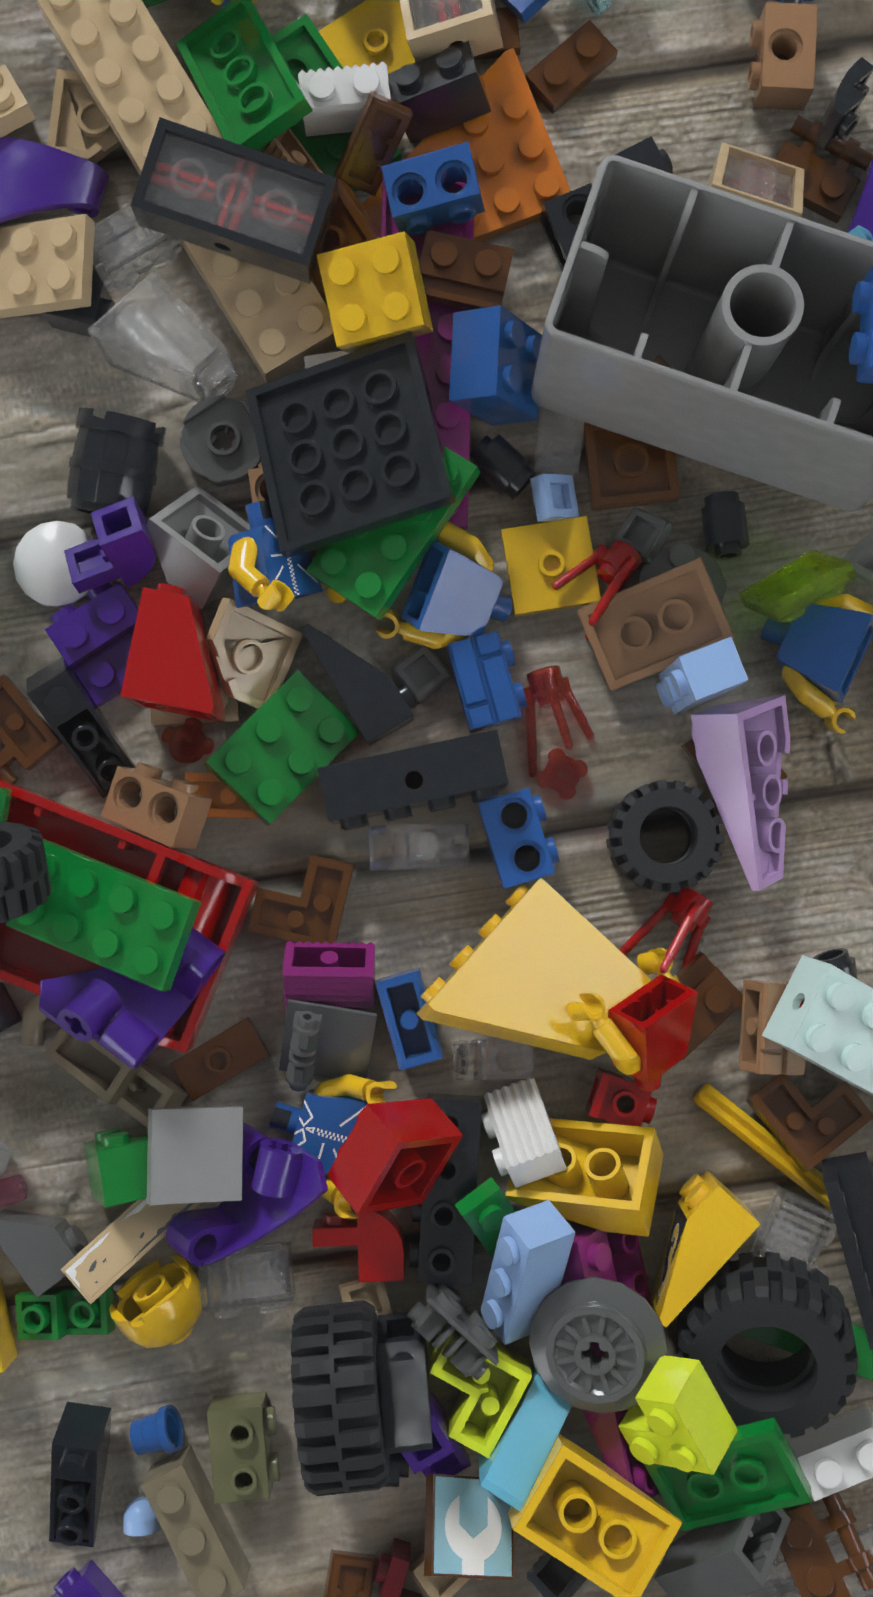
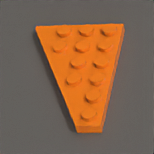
M514 48L506 50L482 75L491 112L424 138L405 158L409 159L469 142L485 212L476 214L474 217V240L482 242L540 220L544 202L571 191ZM382 184L376 195H370L362 204L380 234L382 230Z

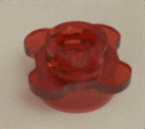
M187 718L184 724L175 728L166 727L162 732V740L169 744L171 756L180 763H194L203 754L211 753L214 748L213 740L206 737L202 731V722L197 718ZM190 738L192 742H185L184 739Z
M553 749L548 753V763L543 771L538 772L536 781L541 788L549 787L558 792L561 799L568 800L575 796V786L579 779L587 774V765L582 760L575 761L573 758L566 756L562 749ZM559 770L566 772L564 778L558 777Z

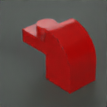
M388 1209L357 1214L359 1216L358 1219L339 1217L335 1211L322 1214V1219H315L312 1227L313 1247L358 1246L359 1282L404 1281V1236L398 1220Z

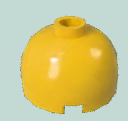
M178 1255L170 1256L174 1263H169L161 1268L158 1260L149 1263L133 1274L118 1290L117 1295L121 1301L117 1308L111 1304L109 1311L117 1327L130 1341L146 1348L165 1347L170 1344L181 1343L191 1334L201 1314L204 1298L203 1289L196 1273L184 1257Z

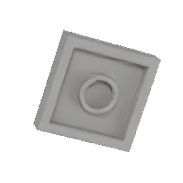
M243 1107L148 1108L146 1203L149 1205L241 1201Z

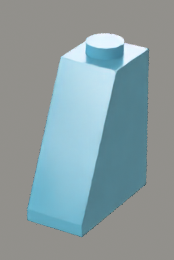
M534 1361L531 1364L532 1378L490 1458L478 1453L480 1486L518 1511L524 1506L572 1407L571 1404L549 1389L535 1369Z

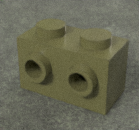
M266 1392L213 1396L207 1410L214 1503L223 1504L269 1499L273 1483L280 1481L279 1452L271 1453L270 1436L276 1435L277 1431L275 1407H268Z

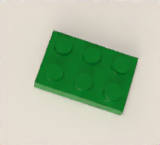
M297 670L204 765L266 826H269L319 775L318 768L328 766L360 731Z
M774 1417L737 1426L738 1431L714 1475L695 1471L684 1472L674 1467L658 1464H644L669 1510L682 1521L681 1531L812 1502L811 1486Z

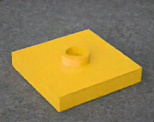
M366 0L319 30V33L343 68L346 65L352 68L355 64L361 67L364 63L370 66L372 62L379 65L382 61L387 65V72L391 73L405 65L415 63L407 42L401 6L398 0Z
M587 516L501 529L514 617L587 606L601 600L595 565L560 589L554 590L552 587L556 580L593 554Z

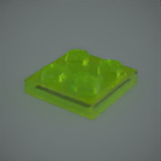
M811 550L738 593L746 608L777 622H789L802 616L806 612V607L819 599H830L843 592L845 589L844 585L856 579L857 575L851 561Z

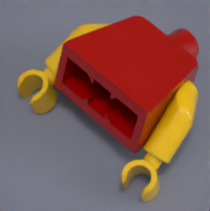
M664 948L650 949L648 952L638 955L637 964L639 969L646 975L657 974V977L609 1009L608 1019L603 1017L605 1012L604 999L596 993H581L579 996L584 1004L581 1002H570L567 1007L568 1013L573 1020L591 1022L594 1026L592 1033L611 1058L613 1065L623 1074L635 1077L634 1083L636 1087L644 1091L659 1089L662 1074L685 1057L688 1051L698 998V991L681 984L677 975H671L670 970L673 966V961L666 973L660 972L659 967L667 952V949Z

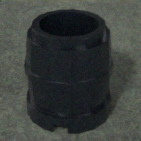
M79 408L75 427L79 430L68 466L70 470L67 484V499L71 500L70 508L91 514L94 511L133 496L145 516L150 505L153 487L156 486L157 482L156 470L159 447H163L166 428H156V423L112 411H107L104 418L93 416L94 408Z

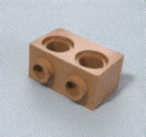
M141 762L137 763L136 768L117 766L101 817L171 848L196 849L213 799L198 793L199 785L191 781L173 777L171 782L162 778L163 770ZM140 791H142L141 801L139 800ZM176 804H177L178 813H177V816H176V818H175V816H174V809H175V806H176Z

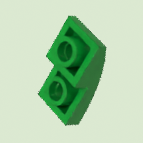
M113 1284L92 1304L84 1298L75 1286L50 1288L38 1297L32 1291L21 1292L15 1295L18 1340H60L66 1335H108L116 1329L115 1322L111 1318L109 1311L111 1304L114 1306Z

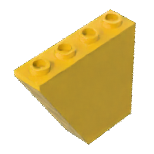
M539 878L529 888L522 883L505 901L511 908L504 916L500 918L495 913L477 932L483 938L474 949L467 944L450 962L449 965L455 971L448 979L444 981L438 977L420 996L426 1001L424 1006L416 1013L422 1020L592 1060L606 1053V1051L592 1033L594 1026L590 1021H575L570 1017L567 1009L570 1002H581L584 1004L579 994L596 993L604 999L605 1012L603 1017L608 1019L609 1009L649 983L651 979L548 883Z

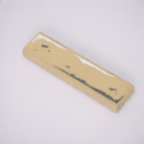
M147 1198L137 1200L60 1270L84 1298L92 1304L166 1236L168 1225L175 1216L181 1212L194 1210L200 1203L149 1205L146 1203Z

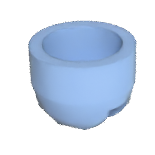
M141 1496L133 1499L124 1512L123 1533L128 1536H147L160 1530V1523L147 1497Z

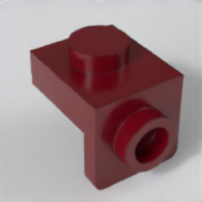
M394 1538L389 1554L381 1552L374 1576V1581L380 1582L377 1597H423L420 1593L402 1588L410 1564V1542Z

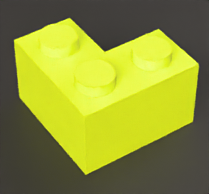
M455 1330L440 1347L433 1349L430 1355V1373L462 1390L448 1416V1437L490 1458L532 1378L530 1361L523 1355L497 1342L498 1364L495 1366L486 1358L484 1361L488 1365L486 1372L478 1380H475L472 1376L466 1378L450 1362L449 1358L451 1356L445 1358L442 1355L447 1344L458 1333Z
M664 1355L659 1358L636 1395L635 1399L638 1404L627 1411L618 1427L629 1445L630 1452L638 1461L647 1465L658 1464L674 1467L684 1472L695 1471L714 1475L738 1429L700 1360Z

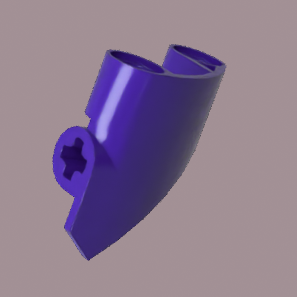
M0 138V226L5 221L17 217L67 208L77 215L87 214L90 218L96 217L99 214L109 182V175L103 168L54 147L17 138Z
M192 927L170 991H159L115 971L100 967L73 975L41 980L39 1010L78 1040L89 1042L92 1039L95 1040L132 1070H135L156 1048L191 1005L224 959L226 952Z
M243 1123L242 1200L223 1201L218 1207L188 1210L179 1213L168 1225L166 1231L168 1245L194 1266L201 1267L214 1264L248 1247L299 1215L328 1191L322 1161L295 1143L283 1139L268 1138L249 1124Z

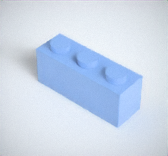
M732 637L679 656L658 675L661 682L656 684V688L665 708L671 706L673 714L676 715L723 697L747 682L748 677Z
M550 1200L503 1216L480 1312L485 1324L490 1329H494L504 1345L531 1334L533 1316L546 1296L559 1288L562 1283L576 1232Z

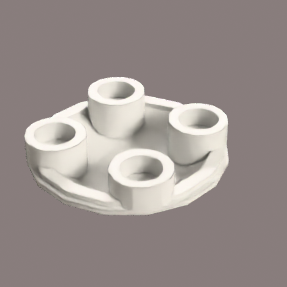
M58 520L41 523L28 531L17 545L13 561L16 580L24 593L42 606L47 607L73 604L86 596L90 590L79 594L72 584L64 550L92 540L89 534L75 524Z

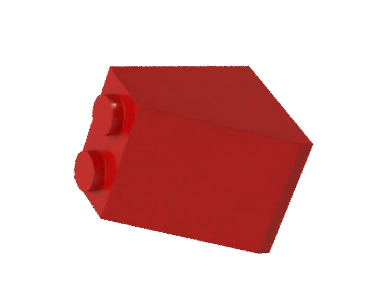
M158 583L157 590L143 587L120 696L139 707L224 723L226 714L213 657L206 641L207 630L202 611L192 601V597L184 595V588L165 583Z

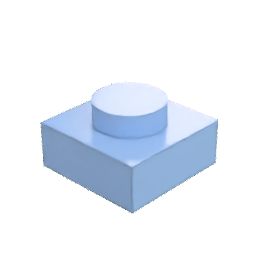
M540 474L530 478L537 522H550L580 517L572 475Z

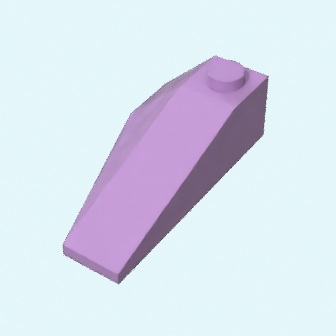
M785 695L716 705L691 715V736L695 743L697 761L752 891H760L783 878L786 824L779 818V804L782 795H788V780L781 779L782 754H790L791 739Z

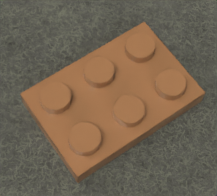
M702 556L616 593L595 626H590L588 620L599 601L577 610L610 691L666 669L679 656L732 637V640L735 641V636Z

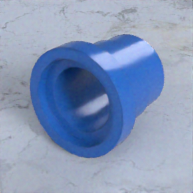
M174 1405L162 1406L158 1409L157 1413L132 1421L130 1425V1441L137 1455L156 1453L163 1450L170 1454L182 1449L184 1442L183 1423Z

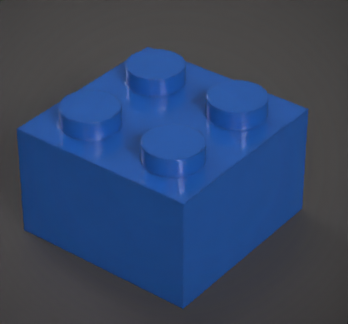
M501 305L454 313L449 402L491 426L538 421L539 406L534 403L531 391L542 334Z

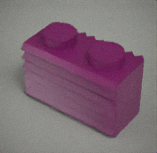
M291 940L285 945L282 975L285 1007H287L288 999L353 1010L374 1008L376 987L375 944L372 942L368 944L363 942L359 944L354 942L338 944L336 941L331 944L327 941L322 944L318 941L313 944L309 941L304 944L301 941L295 944Z

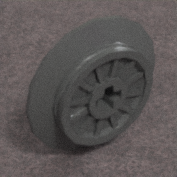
M598 1277L568 1281L546 1296L532 1320L529 1345L535 1369L554 1394L576 1408L601 1414L630 1409L638 1404L635 1397L659 1358L664 1355L667 1356L668 1345L662 1321L644 1297L620 1282ZM591 1342L599 1343L600 1350L604 1351L603 1356H595L593 1348H590Z

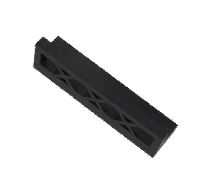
M867 1151L823 1159L822 1170L826 1193L870 1350H872L873 1173Z

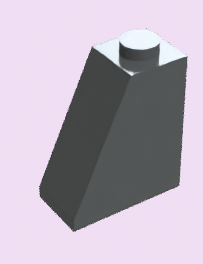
M783 1509L694 1528L670 1544L654 1579L669 1597H738L763 1589L791 1519Z

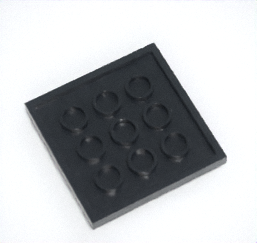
M411 331L246 390L280 553L286 558L456 503L417 340Z

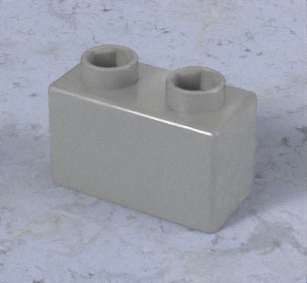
M607 156L599 165L545 320L531 391L532 399L541 408L844 511H857L873 498V384L856 381L857 365L850 364L849 350L853 334L860 332L861 314H854L852 310L854 289L857 282L863 281L873 267V241L621 156ZM660 355L673 369L651 361Z

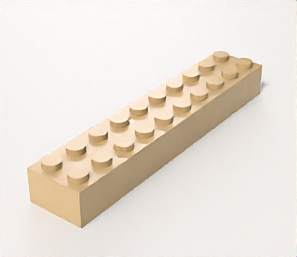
M36 0L42 16L139 175H141L159 117L224 139L215 120L142 0ZM179 239L266 383L288 376L305 366L304 356L327 353L337 347L329 309L312 280L308 284Z

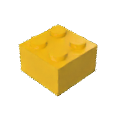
M405 231L317 255L336 346L351 353L410 331L415 337L434 332L415 242Z

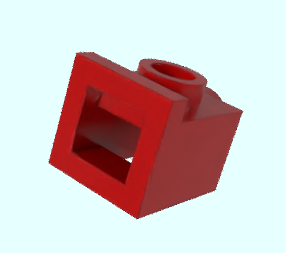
M598 1068L585 1111L589 1116L596 1119L600 1118L618 1125L641 1127L642 1122L651 1123L657 1106V1098L651 1097L652 1091H644L636 1087L634 1079ZM624 1095L630 1096L633 1101L631 1108L626 1111L619 1110L617 1108L618 1099Z

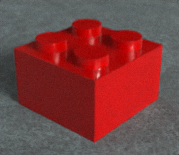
M432 1098L367 1104L359 1113L357 1122L346 1142L339 1148L337 1158L327 1176L357 1214L422 1204L463 1137V1134Z

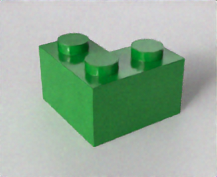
M148 1127L146 1128L147 1135L134 1137L129 1132H122L121 1128H112L94 1133L95 1140L83 1142L91 1196L105 1208L147 1198Z

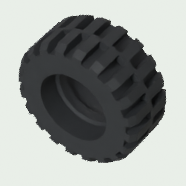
M753 1252L738 1254L739 1259L731 1262L728 1259L678 1314L677 1357L700 1360L736 1427L774 1417L783 1434H790L791 1438L803 1436L806 1428L812 1426L816 1430L828 1423L829 1413L834 1416L837 1415L847 1404L846 1397L853 1393L857 1382L855 1373L858 1370V1356L849 1309L845 1307L844 1297L839 1289L834 1285H829L828 1277L820 1270L813 1268L811 1271H808L805 1261L795 1257H790L789 1261L780 1259V1253L765 1252V1257H753ZM774 1327L796 1335L805 1344L798 1352L788 1358L774 1362H758L736 1354L727 1347L726 1342L736 1334L750 1328Z
M364 1300L303 1307L294 1315V1324H292L291 1380L297 1452L305 1489L316 1496L379 1490L390 1480V1454H385L378 1352V1319L375 1307Z

